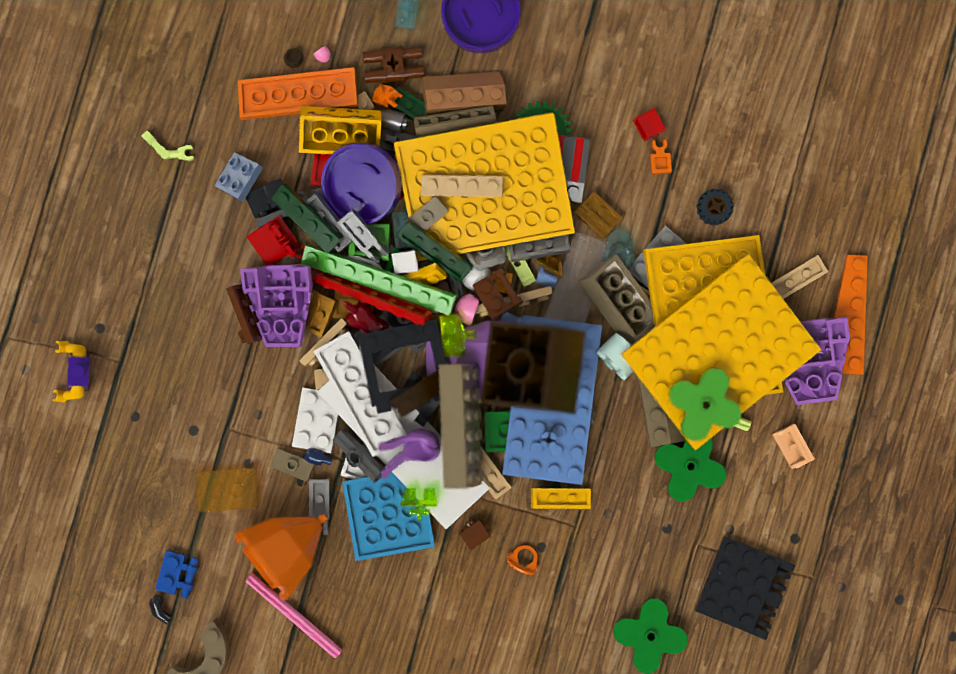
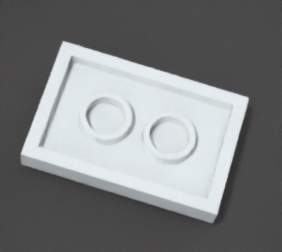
M302 387L292 447L303 449L316 448L322 450V452L332 453L333 438L336 433L339 415L320 396L319 390Z

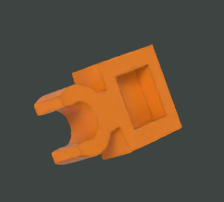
M379 84L378 88L374 91L371 101L376 105L386 108L389 104L397 107L398 104L395 103V99L397 97L402 98V94L391 86Z
M666 139L662 140V147L656 146V140H653L651 143V147L655 151V154H650L651 175L672 173L671 155L664 152L667 147Z

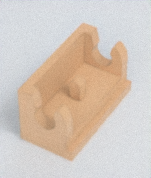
M789 424L772 434L791 469H797L815 460L796 424Z

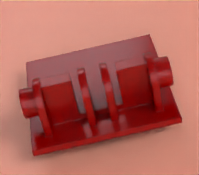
M280 215L246 236L266 265H273L287 255L294 257L297 254L296 250L301 247Z

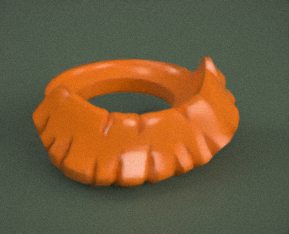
M520 545L513 552L508 553L507 562L517 571L526 575H533L538 571V555L531 546ZM522 549H528L533 554V561L526 567L518 564L517 555Z

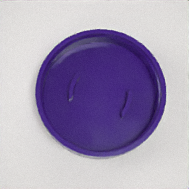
M443 0L441 8L443 26L449 38L458 47L472 53H490L505 46L515 35L520 21L519 0Z
M355 143L338 149L329 157L322 172L321 186L326 203L339 218L342 219L354 209L366 224H370L385 218L394 210L401 196L402 178L395 160L383 148L371 143Z

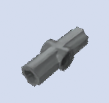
M345 428L334 436L333 441L345 452L346 460L350 466L354 468L359 467L373 483L382 477L381 471L384 468L372 457L366 444H360Z

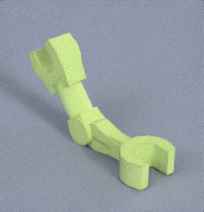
M146 131L142 135L165 160L171 158H179L185 161L194 160L193 156H186L187 150H193L191 145H185L178 148V150L170 151L161 146L150 132Z

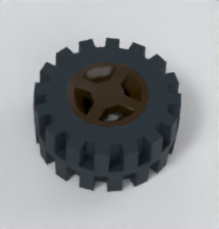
M712 189L702 194L696 205L697 215L699 214L700 220L712 226L720 225L731 217L734 207L732 197L728 196L729 193L723 192L722 189Z

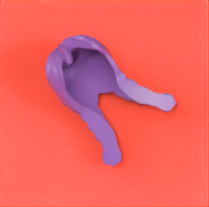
M415 429L402 437L378 443L379 451L392 450L402 444L405 445L403 451L393 457L388 462V465L385 466V469L381 471L382 479H386L404 461H434L439 456L441 447L435 433L426 429Z

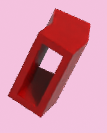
M655 108L637 116L633 120L644 142L666 130Z

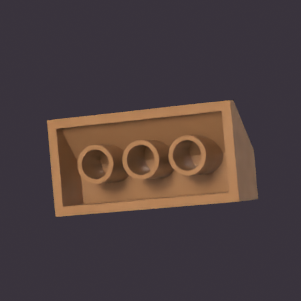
M500 71L422 77L426 116L493 105L494 111H503L507 104L505 85Z

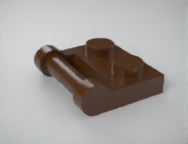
M504 268L496 270L493 274L472 285L491 320L498 318L523 303L522 298L517 296L506 277ZM498 279L511 299L507 304L494 283Z

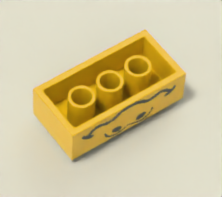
M301 106L299 153L333 154L338 149L355 143H371L380 147V110Z

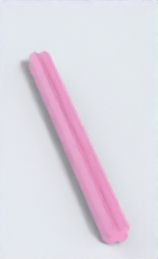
M252 573L247 578L246 583L332 657L337 658L342 649L287 601H282L278 594L258 576Z

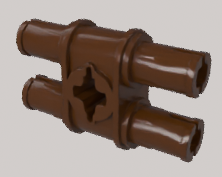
M399 45V47L394 48L382 47L378 51L362 52L364 64L377 62L383 64L382 70L364 71L365 83L383 82V84H388L389 82L400 81L405 83L407 79L424 77L423 66L406 68L403 63L405 60L423 58L421 46L404 48V46ZM392 58H394V61L397 64L395 66L394 72L390 66L392 64Z

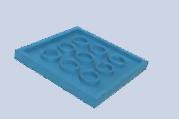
M393 472L386 479L381 477L375 483L368 477L342 481L356 561L435 547L429 511Z

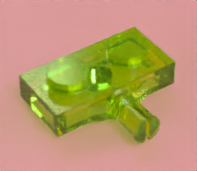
M461 315L441 316L440 324L444 357L466 355L465 341L466 339H476L477 335H472L477 333L476 330L465 331Z

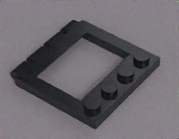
M437 319L427 321L424 325L411 324L357 335L371 407L376 406L377 414L390 412L391 405L388 400L409 387L380 393L372 353L430 341L436 371L439 369V365H446ZM440 394L433 398L434 402L440 401Z

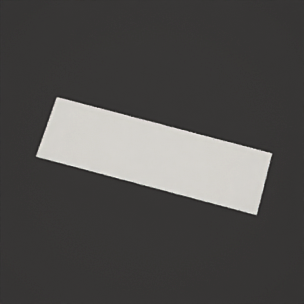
M374 365L377 381L383 392L397 390ZM329 380L318 393L362 439ZM415 410L402 419L398 418L406 433L415 429H426L434 432L441 446L440 454L434 461L429 462L404 461L392 472L439 523L447 529L490 488L482 481L481 485L467 489H444L442 437L428 422L423 427L414 421L419 414ZM402 444L392 450H384L377 454V456L387 466L393 457L403 451L405 445Z

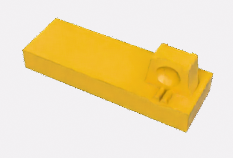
M531 488V508L591 509V489Z

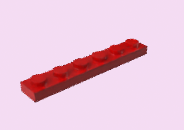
M323 271L316 276V283L321 284L324 288L336 290L344 296H351L359 302L371 304L379 310L389 311L397 317L411 320L414 324L424 325L432 316V310Z

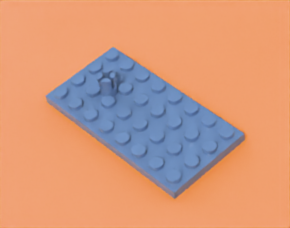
M523 315L522 324L552 325L585 332L576 415L511 407L502 475L582 485L598 363L596 352L600 347L602 325Z

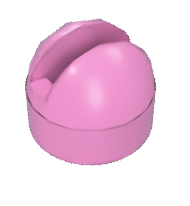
M325 45L313 55L318 61L327 62L330 59V50Z

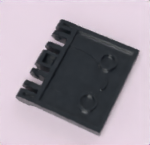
M723 536L695 611L767 640L769 632L756 627L755 624L771 629L772 625L769 622L758 619L759 614L763 612L770 617L776 616L777 613L762 606L765 603L779 609L783 595L771 591L769 588L772 586L785 591L787 587L773 582L774 575L776 574L783 579L790 580L791 575L781 572L777 568L780 567L793 572L795 564Z

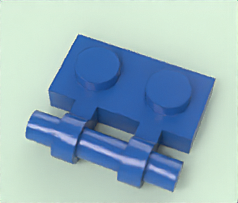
M166 550L155 590L175 595L177 588H181L182 593L180 597L188 598L190 591L194 587L192 583L194 575L198 572L199 567L197 565L199 559L191 557L190 563L187 564L185 563L187 555ZM182 570L187 571L185 582L180 580Z

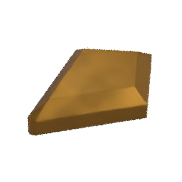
M560 254L537 258L536 263L558 278L562 277Z

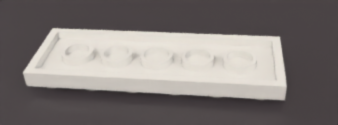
M349 331L314 351L373 457L382 452L378 449V443L381 441L387 442L392 438L402 437L407 434L392 406L390 412L377 414L376 406L371 407L361 353ZM378 383L380 393H382L383 390L381 389Z

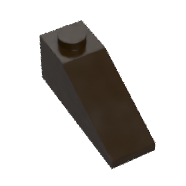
M439 369L388 400L398 418L402 419L440 394Z

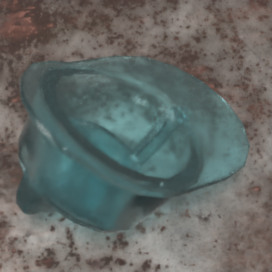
M617 229L609 235L603 262L617 254L628 270L633 266L635 261L634 252L632 251L633 242L628 232Z

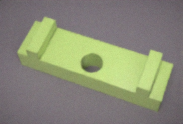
M505 245L506 255L510 260L509 245ZM525 260L519 261L521 264L519 267H516L514 262H511L523 287L536 281Z

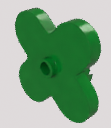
M711 438L697 450H694L685 439L681 448L672 444L661 445L655 451L654 461L660 469L671 473L667 489L669 495L674 500L679 502L690 500L694 496L698 485L715 489L725 482L726 471L720 463L709 459L713 446ZM692 462L694 464L693 470L687 468L688 463Z
M650 598L643 602L639 618H621L613 627V635L616 641L623 646L634 648L633 664L639 672L644 674L653 673L658 669L662 653H681L688 643L687 635L682 628L667 624V606L657 598ZM649 633L654 634V638L651 640L647 639Z

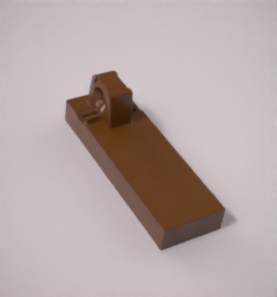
M242 284L226 288L242 328L238 332L242 343L247 342L251 344L262 341L263 339L257 326L259 321L255 311L252 312L250 309L252 303L248 294H244Z

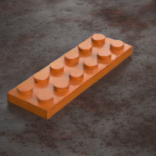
M354 67L238 80L239 117L241 120L300 114L301 106L358 107L356 70Z

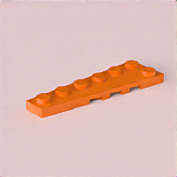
M846 255L841 286L837 296V306L833 318L847 317L850 340L847 345L842 374L864 375L868 256Z

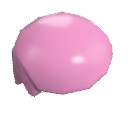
M466 294L456 303L455 312H459L461 322L469 326L472 324L479 303L477 296Z

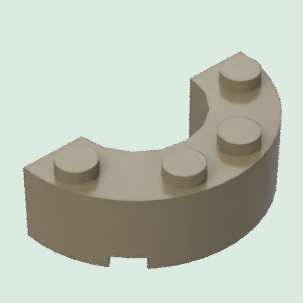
M217 618L199 636L205 647V658L202 664L192 669L183 668L176 664L167 674H221L230 655L229 637L226 629Z

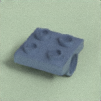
M234 152L219 176L215 187L239 201H244L263 167Z

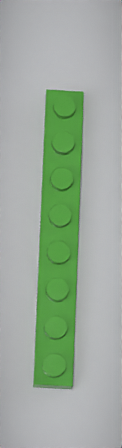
M306 244L301 264L449 316L452 313L457 296L455 294L334 252L327 254L322 248L311 244Z

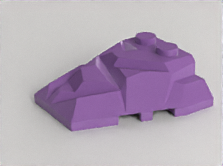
M281 264L240 269L242 289L244 294H248L252 302L250 309L252 312H256L259 320L257 326L265 346L301 347L312 291L310 266L305 264Z
M847 317L800 321L821 351L784 379L796 405L837 400L843 365L846 359L847 345L850 340Z

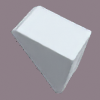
M414 249L391 254L395 274L418 271L419 266Z

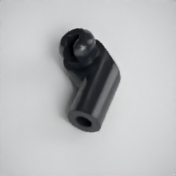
M155 595L149 601L151 613L155 618L167 624L172 616L162 610L163 598Z

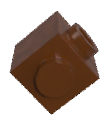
M473 518L464 525L465 529L459 533L469 549L472 550L490 538L489 532L492 530L486 521L481 522L480 519L475 521Z

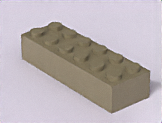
M477 363L439 365L444 489H467L481 485L484 473L481 469L483 451L480 449V440L482 439V430L479 423L481 419V409L479 408L481 392L478 388L480 370L477 367Z

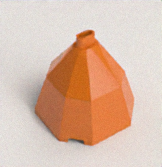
M321 514L318 518L277 517L240 530L233 538L237 543L243 541L245 547L242 551L272 590L277 587L281 591L278 597L285 601L291 596L311 568L322 531L321 525L328 519L324 514Z

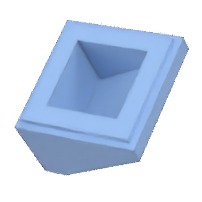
M541 267L536 283L546 287L551 286L554 289L558 277Z

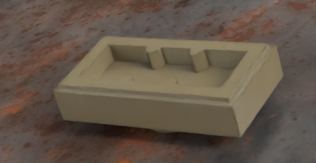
M434 196L408 219L426 231L449 210L437 196Z
M277 448L270 467L308 482L314 465L308 463L304 458Z

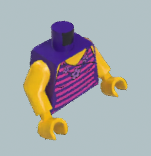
M56 341L59 344V350H55L56 353H69L68 390H54L53 393H57V396L53 401L66 402V400L80 399L84 396V391H88L90 354H86L87 350L83 345L72 344L68 341Z

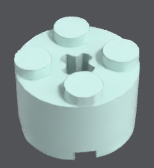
M616 333L605 342L596 354L611 371L613 369L617 371L616 374L624 381L633 370L620 354L629 348L631 344Z

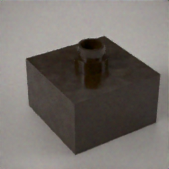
M490 321L480 403L576 415L585 332L552 325Z

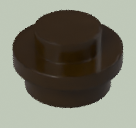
M289 49L284 54V62L290 68H298L304 61L303 54L298 49Z

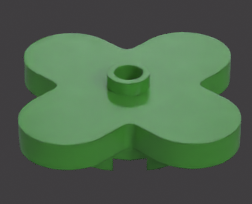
M717 368L706 370L697 385L687 381H678L671 386L668 394L670 402L685 412L681 422V431L686 438L699 441L708 435L712 424L723 428H731L740 421V407L735 402L725 398L729 387V378L723 370ZM708 401V406L704 408L703 403Z

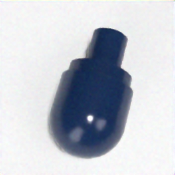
M309 448L304 454L305 460L313 465L321 466L322 463L331 465L332 457L325 456V452L316 448Z

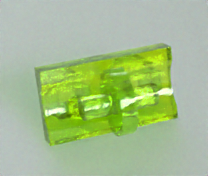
M405 488L401 507H417V509H409V515H417V521H422V515H430V509H422V507L438 506V499H436L434 488H424V499H416V488Z

